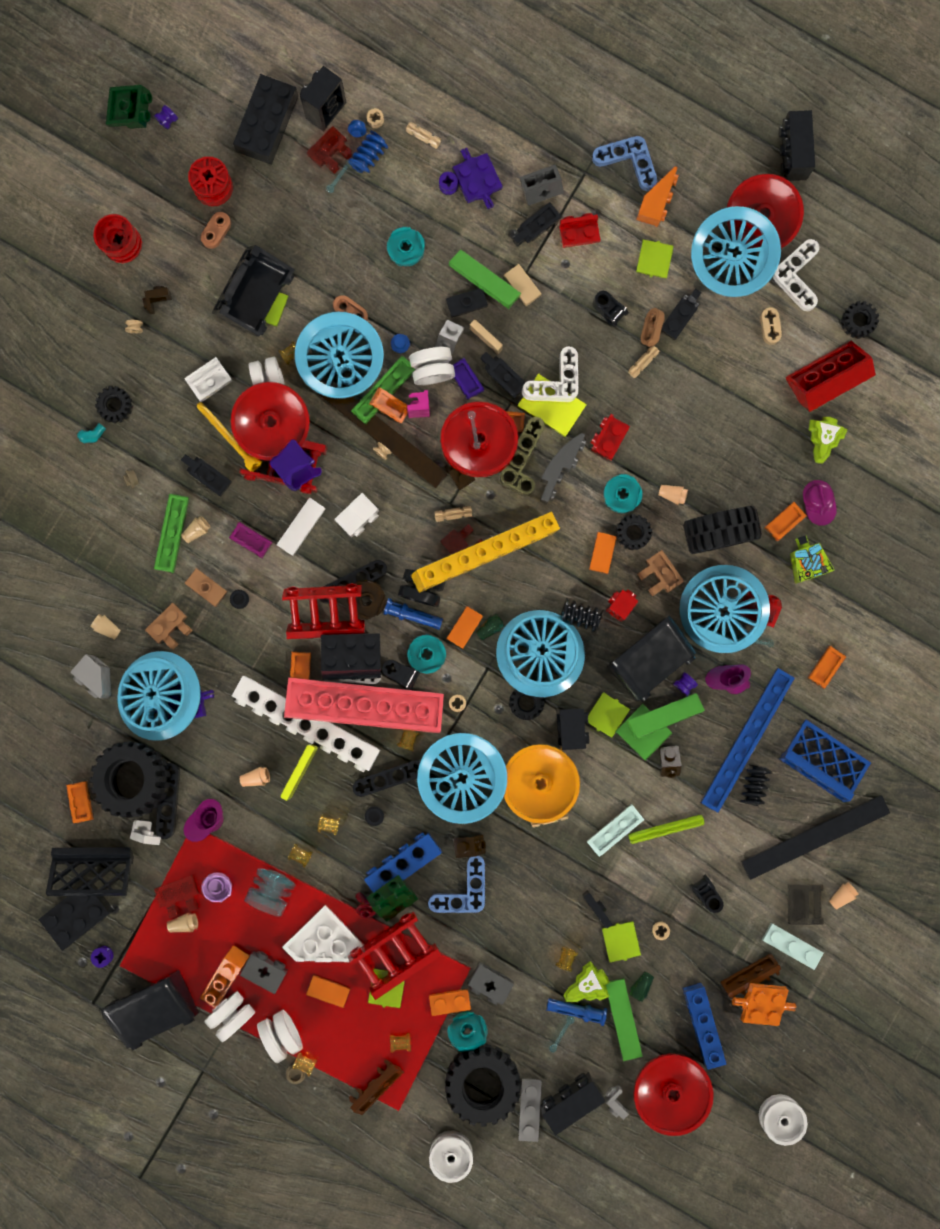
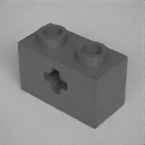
M556 164L519 177L528 206L564 193L562 179Z
M253 951L240 976L275 994L288 969L285 968L286 965L278 960L273 962L268 959L267 954L261 951ZM264 967L268 968L266 975L262 973Z
M480 961L468 981V986H470L472 992L477 995L481 993L486 995L487 1000L495 1005L498 1003L503 1005L514 985L513 980ZM493 981L494 987L488 989L486 982L490 983Z

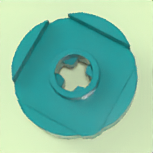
M401 227L392 232L387 242V252L396 265L412 266L418 263L424 256L425 242L423 236L418 231L410 227ZM404 242H406L407 245L411 244V247L408 251L401 249V247H403Z
M620 474L607 482L603 497L606 506L612 511L628 513L640 504L643 493L642 488L634 477ZM622 489H625V493L628 494V497H624V499H621L620 495H618V491L621 492Z
M431 635L419 636L409 646L407 652L408 661L415 670L421 673H434L445 662V646L439 639ZM424 649L432 651L433 655H430L429 660L421 656L424 653Z
M466 1011L459 1013L453 1018V1022L448 1026L447 1033L451 1044L459 1052L475 1050L484 1045L487 1041L488 1029L482 1016ZM466 1028L472 1030L468 1035L463 1034Z

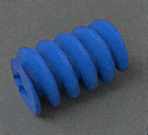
M372 130L370 131L371 134L366 136V140L362 141V146H359L357 152L353 153V159L350 158L348 160V163L361 174L364 171L370 173L367 166H375L372 161L373 159L379 161L376 154H384L381 149L382 147L388 149L385 140Z

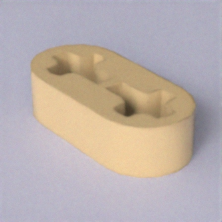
M769 307L761 313L760 322L765 343L774 345L781 339L782 331L778 311L773 307ZM768 313H770L771 316H774V318L771 320V324L769 322V318H765V316ZM770 328H772L773 334L777 335L774 340H772V337H768L771 332Z

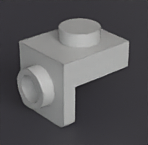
M447 320L438 335L435 347H448L451 350V354H453L456 344L464 331V327Z
M619 1085L616 1087L612 1086L606 1092L604 1099L606 1104L610 1106L608 1110L616 1118L620 1116L624 1120L629 1115L628 1111L616 1099L623 1092L622 1088Z

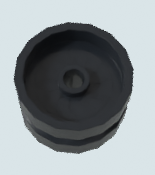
M405 569L403 579L405 582L413 584V586L401 585L398 596L421 604L439 607L441 597L430 591H443L446 581L419 593L411 577L415 570Z

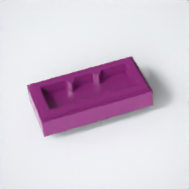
M241 522L237 524L229 537L262 559L273 543Z

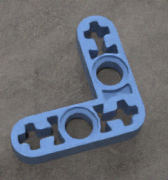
M631 137L600 146L594 150L592 161L596 166H606L631 158L640 188L648 192L656 185V173L647 144L642 137ZM637 142L638 145H641L639 150L636 147L631 148L634 146V143ZM621 147L624 150V154L617 156L614 153V149ZM598 153H601V155L604 156L603 160L597 158ZM643 159L647 161L648 166L640 168L637 162ZM647 172L648 180H652L649 186L648 183H644L646 179L645 173Z
M480 855L469 857L467 894H433L428 901L430 910L436 913H476L483 910L485 906V862ZM475 858L478 859V862H482L478 866V873L482 872V875H470V872L474 873V866L470 865V862H474ZM473 878L481 880L482 885L480 888L474 889L471 887L470 882ZM470 891L475 893L482 891V895L478 894V901L482 902V904L478 905V908H474V905L470 904V902L474 901V894L470 895ZM445 897H449V909H445V904L439 905V908H435V905L431 904V902L435 901V898H439L440 902H445ZM453 898L461 899L462 906L456 909L451 906Z

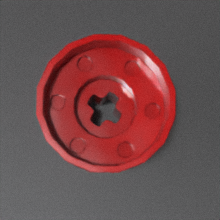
M202 157L191 165L188 172V181L197 199L202 204L219 206L230 199L233 192V182L225 164L220 159Z
M119 214L106 215L94 227V241L109 259L116 263H127L139 255L142 249V238L127 218Z

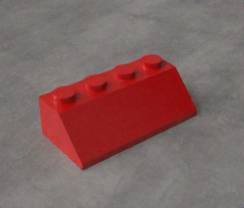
M851 340L788 375L786 380L799 403L811 412L874 377L876 373L872 357Z

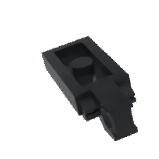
M549 202L520 225V228L517 229L519 234L513 237V243L518 247L525 241L527 243L534 241L557 223L562 216Z
M695 288L690 297L685 294L662 325L661 331L673 340H676L697 311L699 303L696 301L702 292Z
M485 352L480 358L486 365L484 369L515 399L521 393L526 382L501 358L497 356L492 358Z
M185 454L181 459L182 462L189 466L187 471L190 475L220 497L232 483L231 480L201 458L196 457L193 460Z

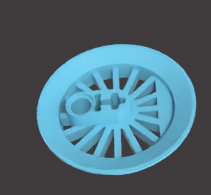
M740 206L724 208L710 215L698 228L691 249L692 264L700 281L713 292L728 297L746 296L765 286L775 274L781 257L779 235L771 221L754 209ZM735 220L743 221L737 240L734 225ZM730 221L732 241L722 223ZM746 222L752 224L753 228L741 242ZM718 226L725 239L719 238L712 230ZM756 229L762 233L761 236L745 245ZM710 235L713 240L710 243H705L706 238ZM763 239L761 247L747 249ZM714 243L721 244L722 251L719 253L713 252L712 245ZM703 247L708 248V255H703ZM735 248H738V252L741 255H737L735 258L730 250L733 251ZM759 252V255L754 256L748 253ZM722 258L705 267L703 259ZM746 258L756 260V265L751 263ZM726 261L713 278L708 271ZM744 263L754 270L752 278ZM730 264L725 283L717 281L718 277ZM734 265L736 286L728 285ZM739 265L749 281L743 285L740 282Z
M331 312L315 318L302 330L295 347V363L301 378L312 390L326 397L348 398L362 393L375 382L383 365V346L378 333L370 323L352 313ZM353 332L359 334V336L348 346V343L351 339ZM348 333L343 345H341V335ZM335 337H338V345L335 343ZM363 339L368 343L354 349ZM330 340L333 347H331L326 341ZM321 343L327 350L316 345ZM311 349L323 355H308V352ZM371 349L372 355H357ZM340 354L343 358V364H341L337 355ZM308 361H324L308 367ZM355 361H372V362H371V366L368 367V366H365V365L360 364V363L355 362ZM326 367L316 378L313 376L312 372ZM354 367L367 372L364 378L355 370ZM331 371L326 385L321 383L320 380ZM350 371L352 373V375L349 378H345L342 376L343 372ZM337 372L338 388L330 387ZM357 378L359 382L353 385L355 379ZM341 383L344 385H349V387L342 388Z
M716 565L702 570L686 585L680 600V618L687 634L701 647L718 653L737 652L752 645L764 632L770 615L769 598L762 583L749 571L733 565ZM717 579H723V592L721 595L715 582ZM727 579L735 580L736 582L727 584ZM739 582L746 586L743 591H741ZM712 583L718 600L704 587L705 584ZM730 588H735L738 591V595L730 597L727 591ZM701 589L712 602L696 596L698 590ZM748 591H751L754 595V598L738 603ZM696 600L711 608L691 607L692 601ZM753 602H757L758 609H737ZM724 606H727L729 613L721 614V609L719 608L723 609ZM691 612H707L710 614L693 620ZM739 614H758V615H757V619H756V622H755V621H752V620H750V619H748V618H746V617H743V616H741V615H739ZM712 618L705 626L697 624L701 621ZM736 619L752 625L753 628L748 632ZM717 621L713 630L708 629L713 623ZM731 621L745 636L737 639ZM721 622H722V634L717 633V630H718L719 625H720ZM726 622L733 639L726 637Z
M533 610L516 616L504 627L497 642L496 658L500 672L513 688L533 697H550L564 692L578 679L584 665L585 650L579 632L573 624L570 625L568 620L563 622L562 616L554 612ZM535 621H542L541 638ZM548 621L554 623V626L545 640L546 624ZM531 623L534 636L524 626L525 624ZM557 626L564 630L560 635H558L551 642H549ZM520 628L529 640L521 637L515 632ZM566 635V642L554 645ZM511 638L517 640L515 645L510 644ZM524 646L527 652L520 653L517 647ZM565 647V651L557 650ZM540 648L545 652L544 655H540ZM510 650H513L514 656L512 657L510 656ZM513 661H525L518 668H516L513 664ZM554 661L564 666L563 671ZM533 662L526 677L519 672ZM538 663L537 681L529 678ZM543 664L549 682H541ZM549 664L560 676L559 679H553Z
M151 652L135 660L125 671L118 688V708L126 726L134 734L148 740H166L180 734L192 722L199 707L201 691L197 674L184 658L171 652ZM141 673L143 680L136 674ZM176 673L178 678L168 683V681ZM133 678L142 688L130 685L131 679ZM181 683V690L167 691ZM130 688L143 694L127 695V690ZM182 694L181 701L168 697L169 695ZM139 699L133 702L132 704L127 705V700ZM168 702L179 705L177 711L173 710L168 705ZM139 706L135 713L131 715L130 711ZM157 710L158 715L154 718V713ZM168 712L172 715L171 719L169 720L167 719ZM143 714L141 722L138 723V718ZM148 722H151V727H147Z
M452 734L439 739L425 752L418 768V789L425 805L436 816L452 823H473L491 814L502 801L507 787V769L501 754L487 740L473 734ZM458 745L459 766L450 750V747ZM462 745H469L471 747L463 766ZM446 750L455 768L447 763L439 754ZM473 750H475L478 757L471 764V766L468 767ZM437 758L452 772L432 766L434 760ZM480 761L482 766L472 771V769ZM483 769L486 772V774L483 775H474ZM430 770H434L446 774L448 776L442 778H430ZM459 773L467 774L468 777L465 783L457 781ZM489 778L492 786L475 779ZM446 781L450 784L451 788L448 792L440 790L439 785L441 782ZM430 782H437L436 789L432 791ZM473 784L493 790L489 798ZM470 788L485 800L483 804L478 806ZM460 790L462 793L463 811L454 810ZM465 790L475 807L474 809L467 810ZM456 792L451 808L443 805L446 799ZM439 793L444 797L439 801L434 794Z

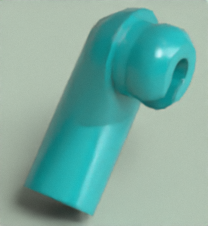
M98 423L93 431L80 430L77 433V438L83 443H95L106 428Z

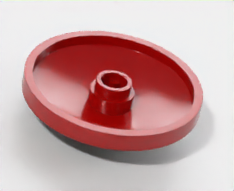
M760 174L743 181L734 190L727 204V208L735 206L747 207L766 216L774 225L779 235L781 248L785 247L795 238L803 222L804 206L798 190L791 182L774 174ZM728 221V222H727V227H728L729 232H730V234H731V225H730V221ZM734 221L736 240L738 239L743 221ZM746 222L741 242L753 228L752 224ZM756 229L745 245L761 236L762 233ZM763 239L747 249L761 247Z
M261 382L250 386L237 398L232 409L231 429L236 442L246 453L261 460L270 461L291 440H295L301 447L309 431V413L303 399L292 388L281 383Z
M471 402L458 407L447 417L441 430V448L444 457L455 470L467 476L488 477L497 474L510 464L517 451L518 431L513 419L505 410L491 403Z
M664 1054L650 1060L640 1070L633 1090L634 1103L644 1123L654 1131L668 1136L685 1135L696 1130L705 1122L713 1105V1087L706 1071L698 1062L681 1054Z

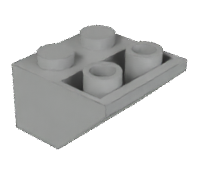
M86 654L70 672L74 675L73 680L82 686L84 684L89 688L88 693L96 699L98 697L100 699L110 698V668L96 656Z

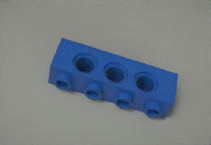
M424 832L420 833L414 838L415 842L409 846L406 843L398 849L399 854L394 857L392 855L388 856L382 861L383 865L378 869L374 866L366 872L367 876L364 880L373 893L397 875L405 880L442 853V850L429 832L427 834H424ZM416 847L422 848L424 851L423 856L415 857L413 849ZM405 859L408 866L404 869L399 868L397 860ZM383 870L390 871L392 874L391 879L384 880L381 877V872Z
M702 983L682 988L705 1067L709 1070L727 1065L705 987Z

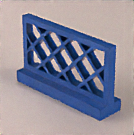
M804 720L787 750L779 759L844 803L851 801L855 789L871 762L808 720ZM806 726L813 730L814 738L805 740L803 731ZM825 738L828 740L831 749L821 750L819 739ZM815 740L817 752L808 753L806 742ZM802 743L805 754L798 755L792 751L795 744ZM835 750H843L847 760L838 761ZM831 751L834 762L825 764L822 753ZM818 754L821 765L814 766L811 764L809 755ZM858 760L864 765L860 771L854 772L851 761ZM848 762L850 773L841 775L839 763ZM835 765L837 776H829L826 766ZM851 775L853 784L849 789L844 786L842 777Z

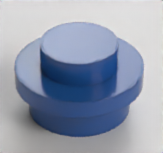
M353 120L348 125V132L353 137H362L367 132L366 125L360 120Z
M397 334L391 340V348L396 353H404L410 347V341L404 334Z

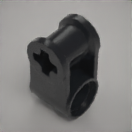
M599 291L593 299L594 309L613 327L618 325L617 322L624 315L627 316L629 314L624 305L607 291ZM602 297L606 299L607 304L601 305L597 299Z
M394 660L386 661L382 667V672L386 677L410 690L413 689L420 674L419 671ZM394 664L396 672L388 674V670L385 668L386 665Z
M706 874L694 885H689L708 911L718 913L723 909L724 902ZM713 898H716L718 900V906L714 909H711L709 907V901Z

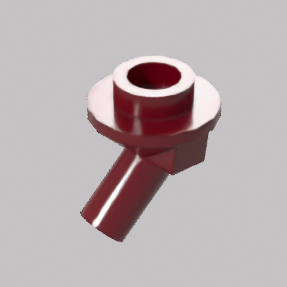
M358 892L355 898L361 904L357 906L356 912L363 918L372 917L376 912L370 906L367 898L361 892Z

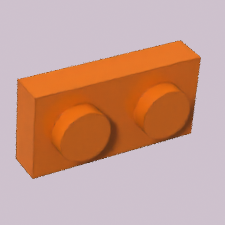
M468 989L429 995L432 1016L471 1010Z

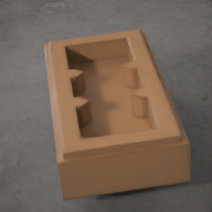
M197 568L185 582L187 586L215 607H217L228 592Z

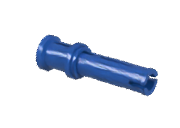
M388 598L383 614L399 617V620H411L438 630L443 618L409 608L405 603L402 605L393 602L390 598Z
M548 999L546 1011L582 1018L584 1022L600 1023L601 1026L605 1024L607 1008L602 1010L593 1008L589 1004L580 1006L556 999Z

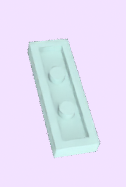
M631 804L588 839L587 843L600 857L644 821V818Z
M770 923L762 938L764 942L815 970L824 954L822 951L773 923Z

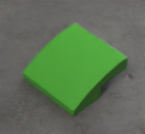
M642 704L616 730V733L646 761L672 732L665 727L635 740L627 721L650 712Z

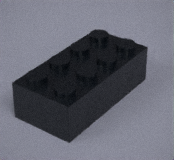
M260 74L233 142L237 153L272 165L298 99V92L295 86Z

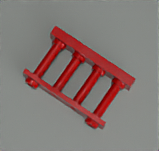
M305 440L301 446L303 451H308L309 455H311L310 457L314 459L315 463L311 465L313 468H316L318 457L321 455L326 456L327 446L324 444ZM270 462L266 475L240 469L241 475L246 480L255 481L260 479L286 485L281 478L274 477L275 470L271 467ZM313 478L301 486L300 492L305 494L317 493V487L312 485Z
M351 583L346 586L311 588L292 586L284 589L282 601L290 600L292 623L288 624L286 630L287 639L321 638V635L365 634V620L358 619L356 597H361L362 585ZM348 597L349 621L339 620L337 598ZM329 598L330 622L319 621L317 599ZM309 599L312 622H300L298 600Z
M414 912L403 915L395 925L362 947L354 948L348 956L351 966L358 962L372 982L369 989L375 1000L441 956L435 943L428 945L414 923L418 921V918ZM406 928H408L422 949L421 953L416 956H411L397 935ZM390 939L405 959L404 964L399 968L393 965L381 947ZM372 951L376 952L388 970V975L382 979L377 977L364 958Z

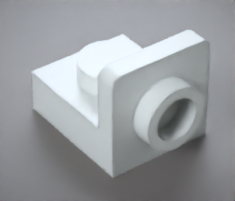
M134 820L130 839L143 844L159 845L161 837L153 835L154 831H151L152 822Z

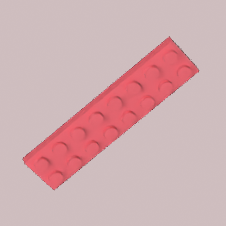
M288 678L284 718L440 733L444 694Z

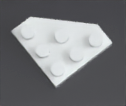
M325 905L282 948L296 962H349L348 956L350 952L356 947H362L364 944Z

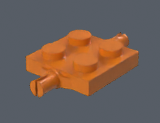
M750 983L744 998H732L733 1006H742L743 1011L740 1019L743 1023L779 1026L785 1010H796L795 1003L786 1002L789 990L785 986Z

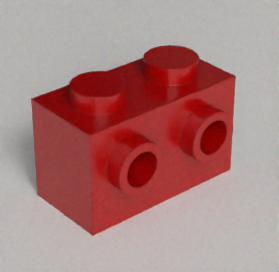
M628 589L626 591L621 590L619 593L616 591L608 600L610 605L606 612L618 621H624L638 603V600L635 599L636 595Z

